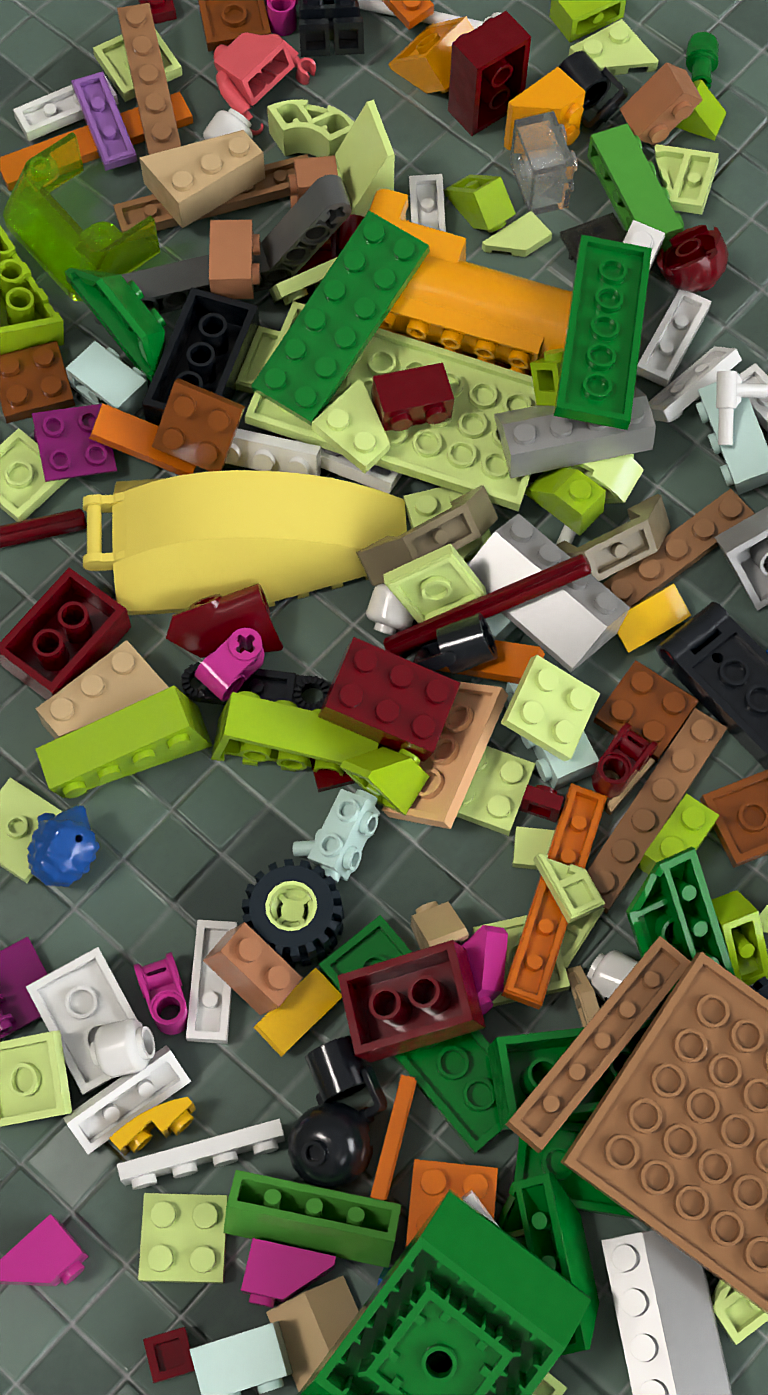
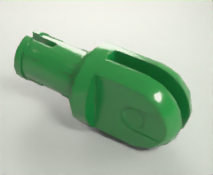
M697 32L692 35L688 41L686 51V67L692 73V82L702 80L708 89L711 88V74L718 66L719 52L717 38L711 33Z

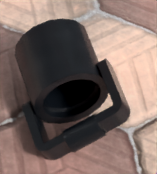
M585 51L571 54L559 65L562 71L586 91L583 105L584 111L593 108L602 101L611 87V82L619 89L613 98H610L590 122L582 114L581 123L592 131L596 130L603 122L606 123L628 96L627 89L606 66L601 69Z
M478 613L438 628L436 631L437 640L420 647L413 662L432 671L448 667L450 672L455 675L497 659L498 653L490 627L484 616Z
M351 1036L341 1037L325 1043L305 1056L319 1090V1093L316 1095L318 1105L340 1101L367 1087L374 1105L359 1110L358 1112L370 1124L374 1121V1116L386 1110L387 1100L377 1076L371 1066H366L362 1058L355 1056Z

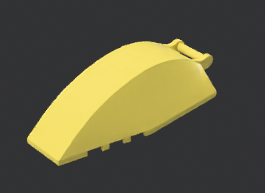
M252 470L210 471L170 478L117 481L113 495L94 494L83 498V510L87 512V554L83 556V568L89 571L113 570L116 601L127 609L128 615L179 613L188 610L193 603L215 594H220L222 597L258 583L264 591L269 607L275 606L276 601L294 596H297L298 599L308 597L311 591L329 586L332 589L343 587V582L365 577L368 580L369 578L356 552L386 536L398 537L407 532L405 502L400 497L360 484L329 477L292 472ZM102 513H112L113 553H102Z

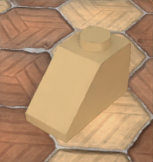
M437 901L426 903L415 910L416 914L411 916V928L420 950L450 940H454L462 946L468 940L469 934L449 902L438 905Z

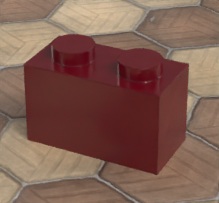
M443 362L376 375L372 379L371 397L385 431H403L411 426L424 423L438 424L452 417L455 399Z

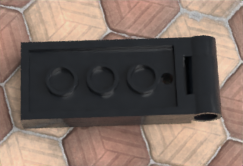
M711 602L656 647V651L660 659L668 667L674 669L672 674L722 725L727 727L728 732L767 770L768 654L729 616L720 604Z

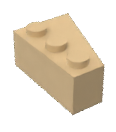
M244 130L139 157L144 184L182 228L265 179L263 151Z
M126 640L36 708V711L43 726L54 739H57L169 687Z

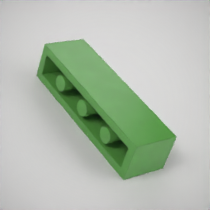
M628 123L591 134L587 157L626 232H628L633 220L664 232L665 238L660 249L663 248L664 252H666L672 246L669 240L684 231V223L681 215L673 210L667 189L664 186L661 187L656 178V170L652 161H647L642 151L640 138L638 135L633 134Z
M236 1170L226 1206L223 1233L249 1239L265 1240L389 1268L401 1204Z

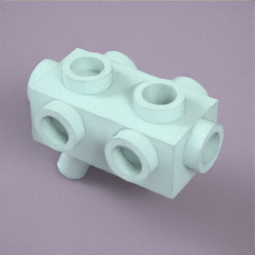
M341 789L322 829L317 831L315 840L295 841L293 843L294 856H308L307 858L315 866L318 865L323 868L325 876H331L335 883H338L339 879L348 881L350 874L359 866L362 857L361 851L367 839L375 833L380 812L375 805L378 799L374 795L357 789L355 793Z

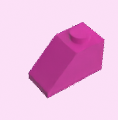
M482 925L462 945L467 951L483 1015L493 1007L494 1003L492 1001L503 991L508 933L504 928Z
M50 1214L0 1259V1284L57 1286L63 1282L67 1285L85 1269L82 1262L89 1256L60 1221Z
M253 1238L241 1291L243 1294L250 1295L248 1303L273 1308L275 1301H288L334 1270L337 1261L336 1256Z

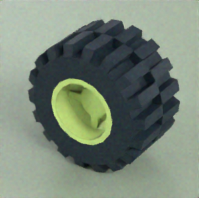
M285 859V866L278 868L276 862L268 865L269 873L265 875L260 870L254 876L257 882L256 885L248 884L245 890L248 898L242 900V910L244 912L242 917L243 922L253 929L292 968H295V962L301 961L303 967L312 965L310 959L317 956L319 961L325 958V950L328 947L332 950L338 943L336 937L337 935H342L344 928L342 922L344 919V909L335 881L331 876H325L323 868L317 865L312 869L310 861L302 859L300 865L295 866L293 859Z

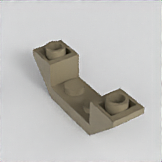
M484 485L451 501L452 507L400 536H386L356 552L371 585L376 586L384 583L383 574L451 543L455 550L481 537L498 519Z
M656 494L628 508L629 522L578 548L565 540L557 544V546L571 558L579 554L586 556L591 566L590 574L598 581H601L658 552L671 528L662 496Z

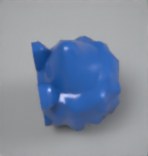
M76 805L56 816L55 814L44 813L37 818L38 829L33 831L32 841L27 848L29 851L27 855L28 868L31 870V874L46 886L69 887L74 881L80 880L82 875L90 870V863L96 859V852L100 846L95 839V833L91 831L86 808L82 805Z

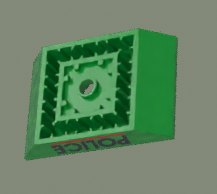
M449 1189L297 1395H532L566 1349L591 1302V1297ZM443 1351L451 1357L453 1365L448 1371L437 1373L428 1366L427 1357L432 1352Z

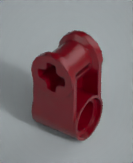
M628 722L621 727L608 749L600 757L592 776L594 790L597 793L608 796L607 798L617 797L625 790L635 775L644 768L659 745L656 741L649 742L631 730L632 725ZM612 770L619 775L620 779L612 780L603 771Z

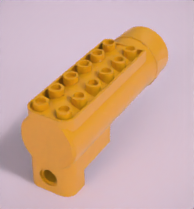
M389 189L376 191L369 211L428 244L430 252L379 328L532 376L530 363L544 358L545 351L564 349L572 291L466 262L465 237L409 222L406 219V211L409 206L407 194Z

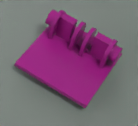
M102 404L32 413L35 428L33 429L34 439L38 443L45 482L117 472L113 448L89 439Z
M28 936L0 951V1040L41 1018L26 986L48 974Z

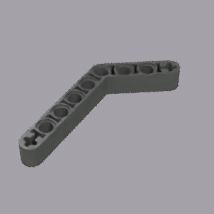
M325 175L317 179L261 242V255H254V263H260V285H254V292L270 289L274 285L295 276L350 216L352 208L341 177ZM209 255L121 275L127 283L131 280L136 283L144 295L141 301L149 311L155 308L159 314L183 309L191 287L211 293L209 284ZM94 316V319H95L96 323L99 324V325H102V324L98 321V319Z

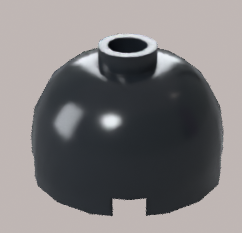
M342 1102L323 1103L308 1109L293 1124L288 1136V1155L293 1169L304 1181L316 1187L332 1189L353 1182L368 1168L373 1155V1145L370 1146L368 1135L370 1128L367 1121L356 1109Z

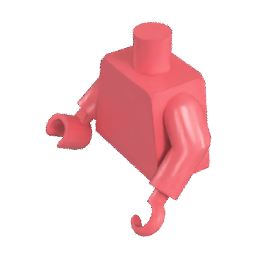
M245 32L239 35L229 46L221 44L214 51V65L218 72L216 82L220 94L230 108L242 114L249 121L253 118L249 112L251 106H254L294 67L297 68V81L307 85L310 79L307 72L315 76V61L308 57L300 59L298 57L299 53L277 34L258 35ZM261 123L259 130L254 131L251 129L253 135H258L263 131V123Z

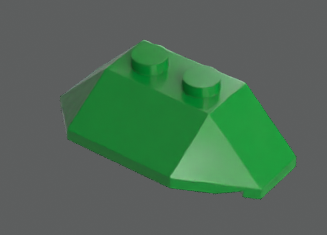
M78 268L67 269L65 271L67 282L133 365L146 376L150 385L165 350L166 335L163 327L167 324L155 308H152L150 311L141 301L144 295L133 280L127 283L121 274Z
M690 847L656 862L626 910L641 958L656 939L661 936L688 960L692 961L696 953L703 952L735 976L696 849ZM675 984V985L672 987V989L669 991L670 993L672 992V990L674 989V987L676 986V984Z
M546 1173L512 1182L508 1192L510 1195L502 1208L497 1224L503 1231L591 1297L590 1304L561 1356L590 1350L599 1307V1298L581 1215L553 1173Z

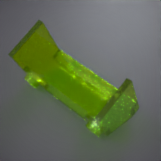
M71 132L26 162L4 207L3 217L7 229L71 299L83 301L67 282L65 276L67 269L78 268L122 275L134 271L158 255L160 248L155 219L151 215L124 233L114 224L104 221L94 223L83 230L53 198L50 192L84 171L77 136Z

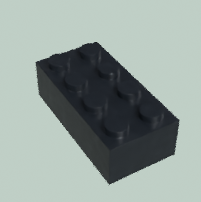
M191 287L142 402L146 421L157 426L160 425L174 381L177 378L232 400L236 390V380L257 328L260 326L257 305Z

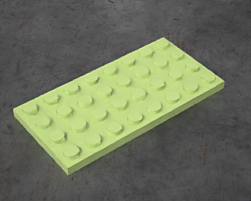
M296 301L292 302L271 355L305 304ZM378 328L325 409L358 379L363 381L373 403L371 397L373 376L443 362L455 399L452 417L438 424L424 423L411 426L403 431H385L390 442V450L375 465L463 494L484 485L491 503L519 512L531 474L510 478L494 414L537 406L532 376ZM254 393L245 414L246 424L339 453L315 433L311 425L258 393Z

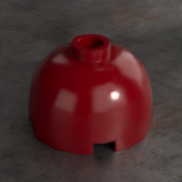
M706 225L688 228L669 240L672 246L666 252H664L663 248L660 249L656 262L669 285L678 290L703 292L711 289L725 272L728 263V250L717 227L713 226L714 230H708Z

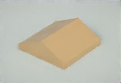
M344 1275L305 1291L266 1312L270 1323L279 1321L293 1372L292 1377L298 1392H300L359 1312Z

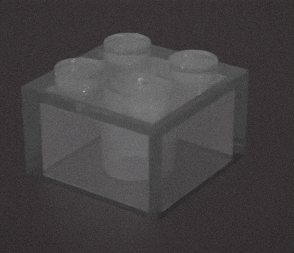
M554 111L516 119L514 121L510 166L528 212L532 211L535 215L567 208L570 193L574 192L573 174L578 169V162L575 152L573 150L569 151L567 146V134L564 125L558 123Z

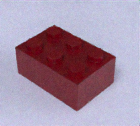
M507 11L494 18L487 19L481 26L469 33L460 35L452 42L448 111L471 136L507 115L508 102L522 93L526 87L531 36Z
M69 567L0 642V663L3 668L48 700L105 657L130 630L132 626L127 609Z
M353 637L343 654L318 717L394 750L400 751V749H405L417 756L420 761L425 762L434 753L461 683Z
M454 940L338 975L355 1056L366 1061L374 1062L486 1028L467 951Z

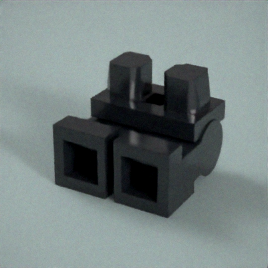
M299 0L301 57L330 56L329 40L334 41L335 55L364 54L363 18L360 17L358 0Z

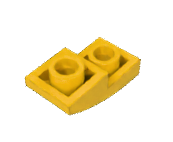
M672 583L629 609L617 632L628 653L691 616L675 584Z
M315 968L296 985L280 1007L269 1011L253 1028L282 1057L342 999V994Z
M188 1097L162 1103L133 1118L117 1130L109 1139L124 1156L131 1150L133 1153H137L151 1140L153 1135L150 1131L154 1127L165 1138L172 1132L176 1136L182 1133L194 1120L191 1114L196 1108Z

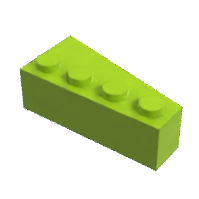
M0 225V355L54 341L58 342V346L64 345L63 319L58 311H54L49 303L48 296L42 288H39L31 275V270L25 262L21 261L16 253L15 246Z
M173 685L35 749L49 790L62 798L70 799L83 795L89 789L213 745L199 707Z
M241 691L231 693L219 717L211 760L224 761L225 755L243 757L242 764L258 766L259 762L274 761L281 767V770L295 772L304 770L307 766L311 767L310 758L315 759L313 772H317L319 769H330L343 776L344 770L340 766L344 760L376 750L379 743L319 718L318 715L321 709L306 710L298 708L291 701L278 700L273 702L260 699V696L256 693Z

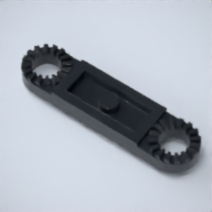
M199 662L189 665L184 670L181 676L183 691L189 699L195 702L226 705L227 701H221L207 687L205 690L200 689V691L198 689L194 690L191 687L190 682L195 677V671L200 665ZM257 669L243 683L237 693L249 691L258 694L260 699L273 702L278 700L291 701L298 708L312 711L322 708L330 687L323 678H318V676H304L291 672ZM316 688L322 692L323 698L317 704H310L309 702L307 704L301 697L302 693L306 689Z

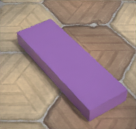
M103 71L71 80L72 88L105 171L136 162L137 155Z

